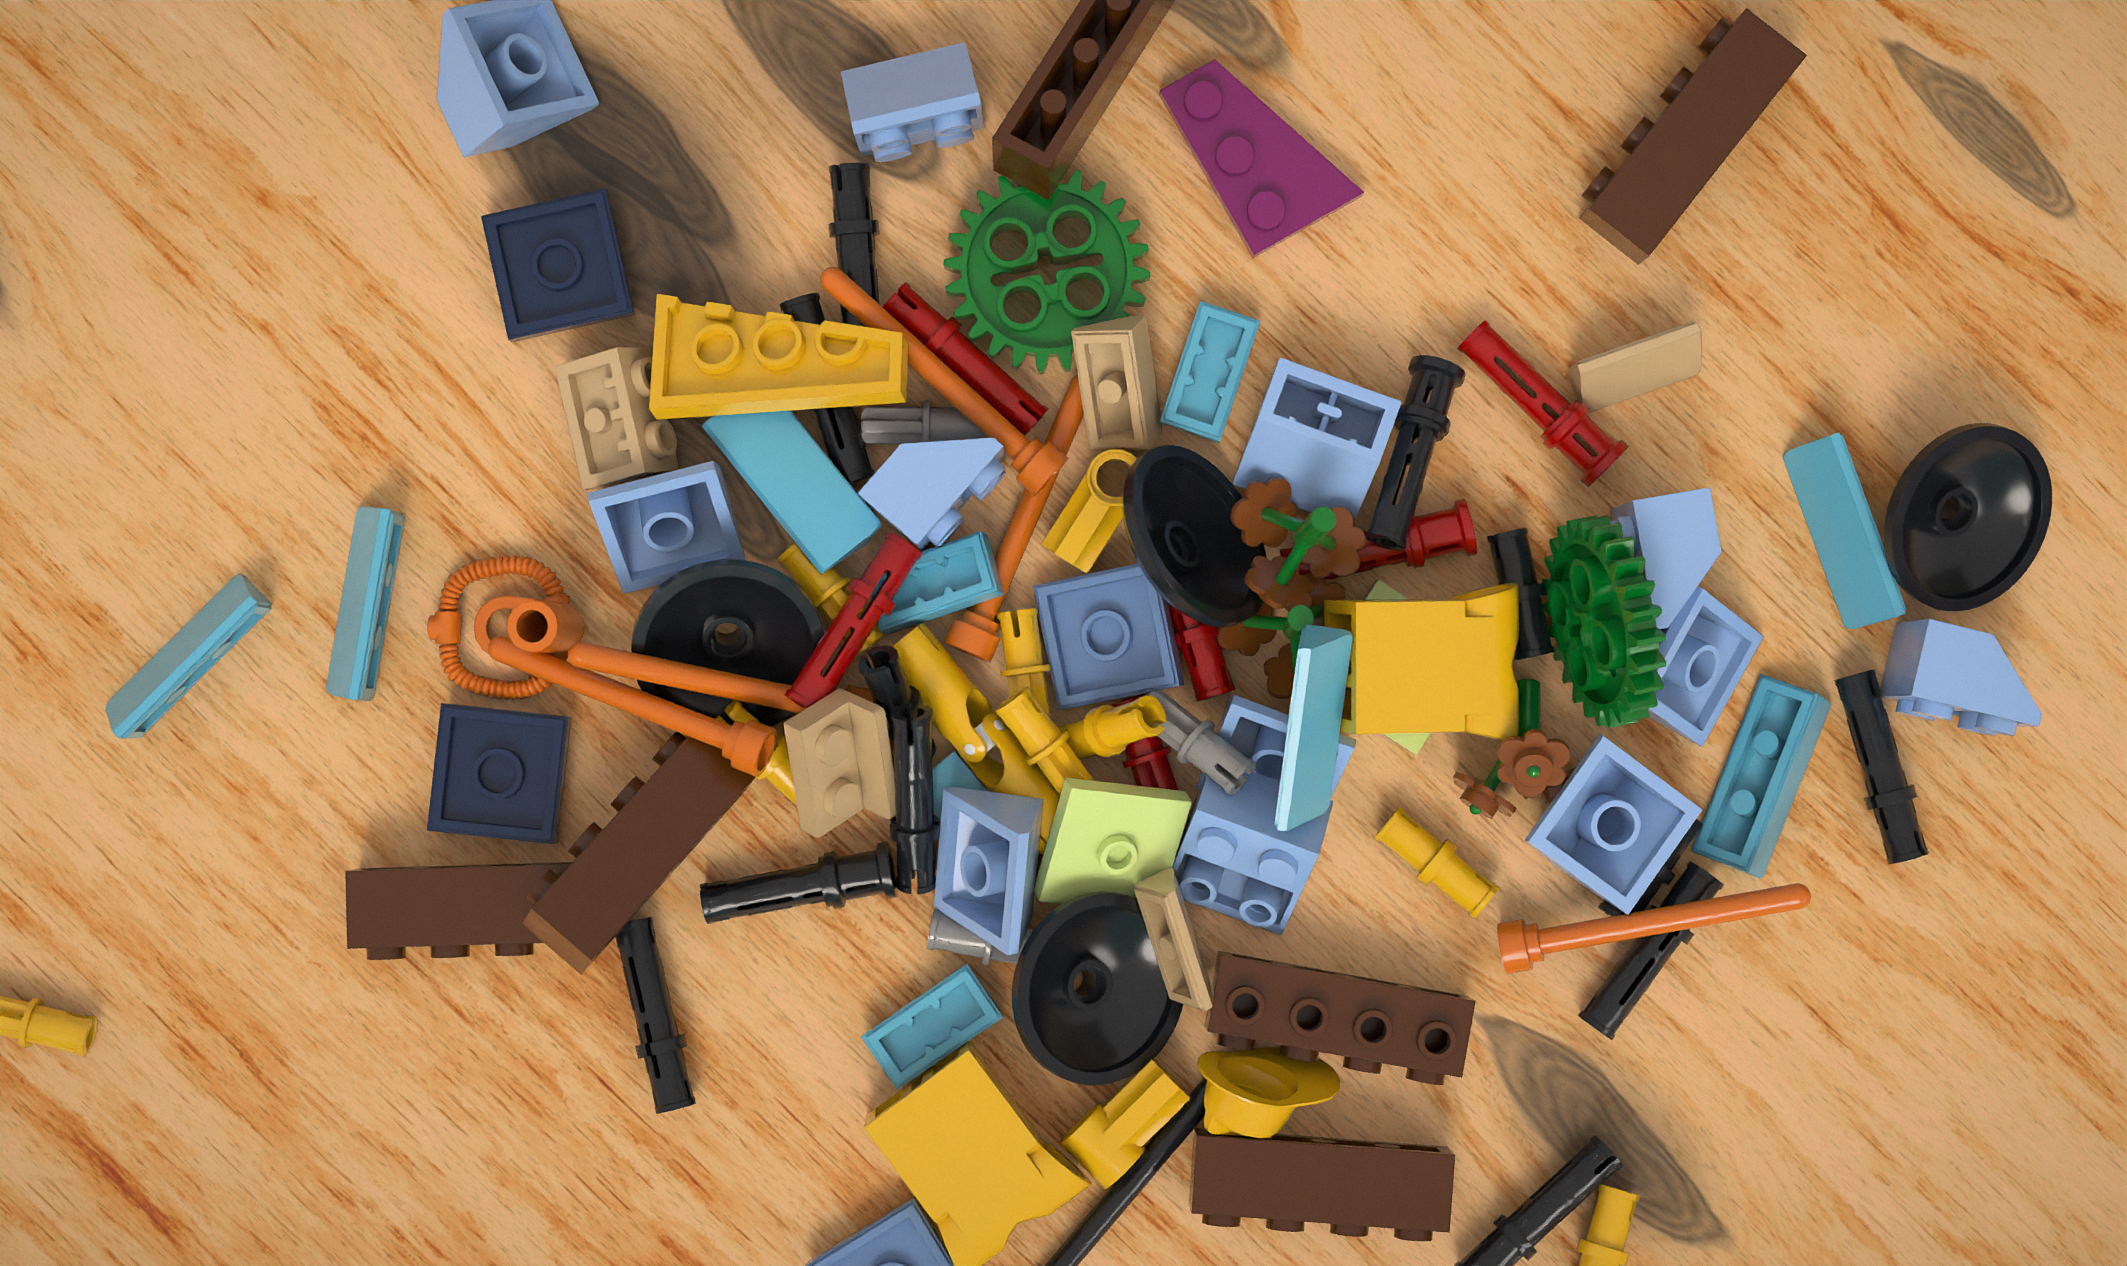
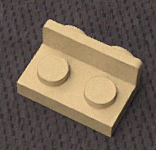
M616 347L555 366L582 490L600 489L645 475L663 474L678 470L679 468L676 456L677 438L668 419L657 420L649 410L653 351L649 347Z
M838 688L783 723L800 829L820 838L864 808L886 819L896 815L895 775L888 734L889 723L885 710L881 706L842 688Z

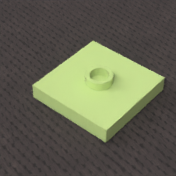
M1065 777L1034 886V892L1038 901L1062 904L1079 895L1099 891L1122 893L1137 898L1134 884L1165 868L1173 867L1192 804L1186 791Z

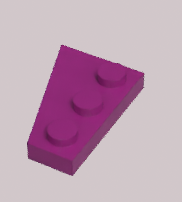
M1215 59L1160 90L1159 96L1252 258L1363 196L1364 192Z

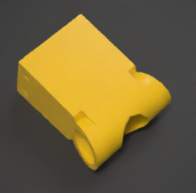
M1519 584L1493 585L1460 593L1446 599L1324 600V627L1348 630L1353 635L1340 732L1351 734L1466 732L1501 741L1510 736L1519 737V690L1512 667L1519 638Z
M970 1040L925 1070L866 1114L864 1129L932 1220L938 1224L954 1266L984 1265L1004 1250L1008 1237L1018 1223L1051 1215L1092 1184L1090 1179L1073 1162L1040 1137L1032 1123Z

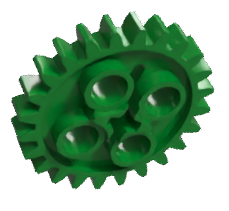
M1076 170L1067 184L1059 183L1049 200L1023 186L1014 188L1010 181L1001 175L998 177L1001 196L994 199L988 193L979 190L976 192L983 211L979 215L967 210L960 211L961 221L970 229L968 234L949 233L948 236L949 243L962 251V256L944 259V269L961 274V279L945 286L947 296H965L966 301L953 312L956 320L975 317L976 323L972 326L968 337L971 342H974L989 334L992 337L988 350L990 358L994 359L1006 347L1013 350L1012 369L1018 370L1026 356L1029 355L1035 357L1038 374L1045 373L1049 357H1058L1065 373L1070 372L1072 354L1074 353L1071 331L1074 328L1129 317L1130 315L1124 311L1125 306L1144 307L1146 298L1141 293L1132 289L1131 286L1132 284L1149 281L1150 271L1133 266V261L1147 255L1149 248L1147 244H1130L1128 240L1140 229V222L1137 219L1120 223L1117 218L1122 213L1126 201L1120 198L1107 206L1101 202L1106 183L1102 180L1094 185L1089 192L1082 190V171ZM1066 218H1077L1087 225L1090 235L1083 245L1076 248H1068L1061 245L1055 239L1053 234L1055 226ZM1015 231L1026 239L1028 246L1020 258L1013 261H1005L998 258L991 249L994 238L1001 232ZM1095 254L1103 258V262L1097 266L1070 267L1057 271L1056 283L1051 285H1044L1041 275L1027 276L1000 286H995L991 283L992 277L998 274H1016L1036 270L1038 268V258L1042 256H1050L1052 264L1057 266L1078 261L1086 256ZM1080 279H1088L1095 282L1103 293L1101 302L1090 310L1074 308L1066 297L1068 288L1074 282ZM1018 292H1027L1036 297L1041 306L1038 316L1028 323L1011 321L1004 312L1005 303L1011 295Z
M1597 515L1568 520L1567 525L1557 527L1558 537L1549 540L1553 555L1545 556L1544 558L1551 577L1542 579V583H1545L1548 592V602L1543 603V608L1552 618V625L1548 627L1550 637L1555 638L1557 643L1553 654L1554 661L1562 660L1564 665L1562 673L1563 684L1572 682L1573 702H1583L1584 716L1586 718L1595 717L1597 726L1608 725V728L1639 722L1640 719L1649 717L1648 708L1657 707L1658 702L1654 691L1662 690L1664 687L1657 668L1666 667V660L1659 652V642L1666 641V635L1656 627L1655 619L1661 615L1662 609L1660 606L1652 604L1650 597L1655 587L1654 580L1645 581L1643 572L1646 560L1644 556L1633 557L1634 539L1632 536L1623 538L1622 524H1611L1609 516L1597 517Z

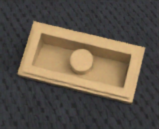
M1129 316L1074 328L1071 334L1089 450H1149L1160 437L1162 424L1159 423L1161 414L1146 316Z
M1694 321L1578 361L1567 372L1577 401L1580 404L1584 402L1590 408V413L1696 376L1702 367V336L1699 323L1694 324Z
M1165 868L1134 884V891L1169 999L1207 1011L1213 1007L1209 976L1174 868Z

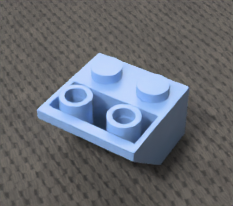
M965 42L840 71L853 133L861 157L874 154L876 162L897 160L912 154L911 145L936 140L937 147L939 148L956 146L973 140V131L984 128L981 100Z
M1280 357L1272 372L1232 484L1246 489L1247 485L1252 481L1256 480L1265 484L1269 479L1278 477L1289 483L1291 487L1289 501L1293 502L1297 509L1312 513L1314 509L1321 506L1330 509L1344 507L1356 519L1381 461L1402 401Z
M995 438L900 444L858 494L869 506L921 551L930 542L936 547H941L964 522L962 515L958 511L973 494L982 501L1006 474L1004 471L1005 467L1001 464L1002 460L1006 457L1004 446Z
M1710 487L1633 500L1611 509L1613 521H1610V523L1622 524L1623 538L1632 536L1634 539L1633 557L1644 556L1646 560L1643 572L1645 581L1654 580L1655 587L1650 597L1652 604L1658 605L1662 609L1661 615L1655 619L1658 629L1669 628L1722 552Z
M1933 619L1896 623L1880 688L1882 698L1898 701L1896 713L1934 721V718L1951 721L1952 715L1960 716L1958 728L1996 736L1997 733L2015 736L2017 727H2039L2042 713L1993 634Z
M1245 772L1243 775L1249 778L1247 782L1235 794L1229 795L1223 787L1205 774L1184 828L1172 867L1176 873L1183 898L1190 903L1282 935L1319 856L1333 801L1330 800L1327 811L1322 815L1289 831H1280L1274 825L1280 781L1256 772L1252 774Z

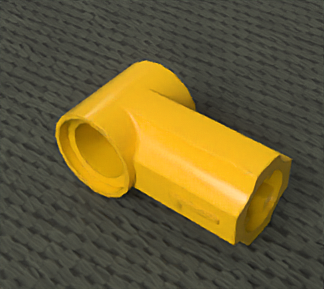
M1109 449L1096 456L1041 543L1042 546L1086 574L1089 573L1123 519V496H1108L1099 489L1097 484V474L1105 463L1119 460L1131 467L1136 461V458L1131 453L1121 449Z
M1151 1059L1104 1105L1100 1102L1090 1109L1060 1141V1144L1104 1189H1107L1140 1158L1145 1151L1143 1145L1190 1099V1096L1154 1059Z

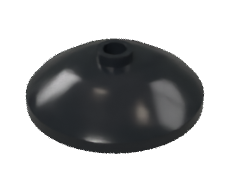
M1974 423L1947 431L1926 445L1915 456L1895 486L1889 501L1884 524V548L1888 566L1898 585L1908 595L1938 610L1964 611L1980 607L1998 598L2022 577L2042 546L2052 511L2051 479L2046 463L2038 449L2026 437L2016 431L1991 423Z
M1176 445L1158 446L1136 459L1130 467L1125 480L1122 510L1125 531L1132 552L1141 570L1155 590L1179 612L1212 627L1225 628L1235 626L1252 617L1263 603L1258 594L1246 585L1244 578L1248 570L1251 569V562L1256 556L1266 557L1265 547L1262 543L1251 547L1242 541V530L1233 525L1231 511L1235 503L1243 498L1229 479L1215 465L1190 449Z
M736 559L714 560L693 565L676 573L663 582L649 596L634 624L631 652L793 685L800 671L817 647L819 640L824 636V630L814 603L808 594L790 577L757 562ZM723 623H732L737 626L735 631L728 634L720 633L716 630ZM637 680L642 691L714 719L719 715L729 725H733L735 722L723 711L729 703L734 701L732 699ZM739 701L760 723L770 727L785 720L794 713Z
M1091 892L1067 900L1052 910L1036 926L1024 944L1013 977V1016L1024 1046L1043 1068L1060 1078L1077 1084H1110L1123 1080L1141 1070L1166 1045L1174 1032L1183 1008L1182 1003L1169 999L1137 898L1122 893ZM1081 971L1083 975L1082 983L1074 990L1075 978Z

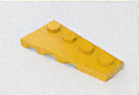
M657 294L649 410L659 420L906 403L908 342L901 332L826 320L821 325L794 321L792 315L767 311L766 316L737 312L732 305L707 302L706 306L681 303L679 298L675 296Z

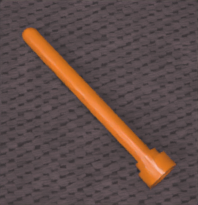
M829 267L822 272L820 276L821 286L864 326L903 333L908 342V365L988 438H995L1004 446L1005 453L1014 460L1010 466L1019 473L1016 480L1032 495L1036 496L1067 462L1069 458L1050 441L1044 445L1036 437L1030 441L841 269Z
M1078 374L1071 380L1044 442L1045 445L1050 441L1065 455L1069 451L1084 416ZM1060 470L1036 496L1024 488L994 557L1004 595L976 604L971 611L964 610L961 620H953L944 640L945 644L970 656L991 663L1001 640L995 636L1000 625L994 621Z
M504 636L493 638L488 645V653L495 661L722 749V756L731 760L732 768L752 776L759 777L766 769L773 755L777 741V729L752 719L747 721L746 724L736 721L733 725H729L594 671L575 667L570 662L548 653L522 651L513 644L511 639Z
M576 642L568 650L569 662L578 668L795 713L805 710L784 695L792 685L586 642ZM854 685L846 687V691L873 703L874 699L868 688Z
M1795 883L1539 929L1537 923L1526 925L1524 919L1498 923L1497 934L1505 971L1507 974L1533 970V963L1545 960L1544 954L1803 909L1810 903L1811 893L1805 885Z

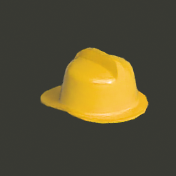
M1281 1047L1256 1048L1254 1051L1205 1052L1198 1057L1197 1068L1203 1077L1207 1079L1204 1093V1108L1206 1109L1204 1127L1208 1132L1216 1135L1270 1138L1282 1129L1296 1107L1331 1100L1340 1090V1077L1333 1067L1318 1058L1317 1062H1307L1280 1056Z

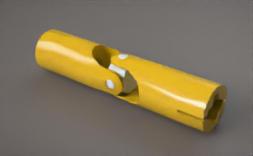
M921 623L892 646L899 654L900 663L909 685L919 690L923 704L933 710L932 723L944 738L949 740L956 748L961 758L989 792L1043 799L1039 853L1043 856L1060 795L1036 763L1028 765L1025 761L1028 754L1011 729L1007 727L1002 718L991 708L989 701L928 627ZM994 746L1000 749L1003 764L991 759L987 755V752Z

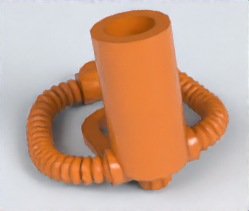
M506 555L504 558L499 556L497 559L492 557L490 560L485 558L483 562L478 560L476 564L471 562L469 566L463 565L461 570H455V575L451 574L448 576L449 581L444 582L445 588L441 590V594L444 596H440L439 600L442 603L438 606L441 611L435 612V615H430L427 623L429 639L435 640L436 644H441L439 651L442 653H440L439 657L443 659L441 665L445 667L444 673L449 674L448 679L451 681L455 680L454 684L456 686L461 685L463 690L468 689L470 693L476 692L477 695L483 693L485 697L490 695V697L495 698L497 696L498 699L504 697L506 700L510 698L512 700L517 698L522 700L524 697L530 698L532 695L536 696L539 692H544L545 688H550L551 682L536 676L522 681L518 680L517 682H510L509 680L505 682L504 680L486 679V677H480L478 674L474 675L473 672L462 666L463 663L459 662L461 658L457 657L459 652L456 651L459 648L456 644L461 643V612L455 610L459 608L456 605L459 603L457 598L461 597L459 593H462V589H465L474 580L479 581L480 578L485 579L486 576L490 578L492 575L498 576L505 573L507 575L517 573L518 575L522 574L533 578L541 584L546 591V595L549 597L544 598V600L512 596L492 598L482 605L476 615L474 623L476 641L482 650L488 653V645L492 640L488 630L489 620L498 610L513 609L508 617L507 631L509 638L516 647L522 651L532 653H548L566 661L569 648L574 643L580 642L583 638L585 626L583 617L578 609L570 605V596L562 593L564 587L560 585L561 580L556 579V573L551 572L550 567H545L544 563H539L536 559L532 560L530 557L524 558L522 555L519 557L516 555L511 557Z

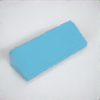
M791 411L712 416L703 424L702 428L821 575L863 548L881 528L879 519Z
M1838 432L1786 451L1783 454V460L1844 626L1847 629H1856L1906 614L1905 603L1896 579L1893 577L1888 566L1883 543L1843 434L1840 435Z
M362 506L356 511L326 684V692L330 695L362 701H371V698H374L405 520L402 513L390 509Z
M241 574L234 576L108 701L105 711L112 732L119 739L141 738L272 609L270 607L272 603L245 576Z
M1306 624L1305 628H1302L1297 652L1274 823L1277 826V830L1289 831L1322 815L1330 805L1353 641L1352 632L1348 630Z
M1761 674L1702 824L1704 826L1699 830L1691 849L1692 852L1759 879L1764 876L1829 713L1831 703L1820 694Z

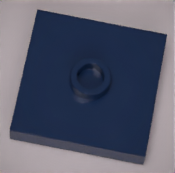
M606 188L481 216L507 337L510 342L635 315L609 192Z
M441 703L427 831L557 844L572 717Z

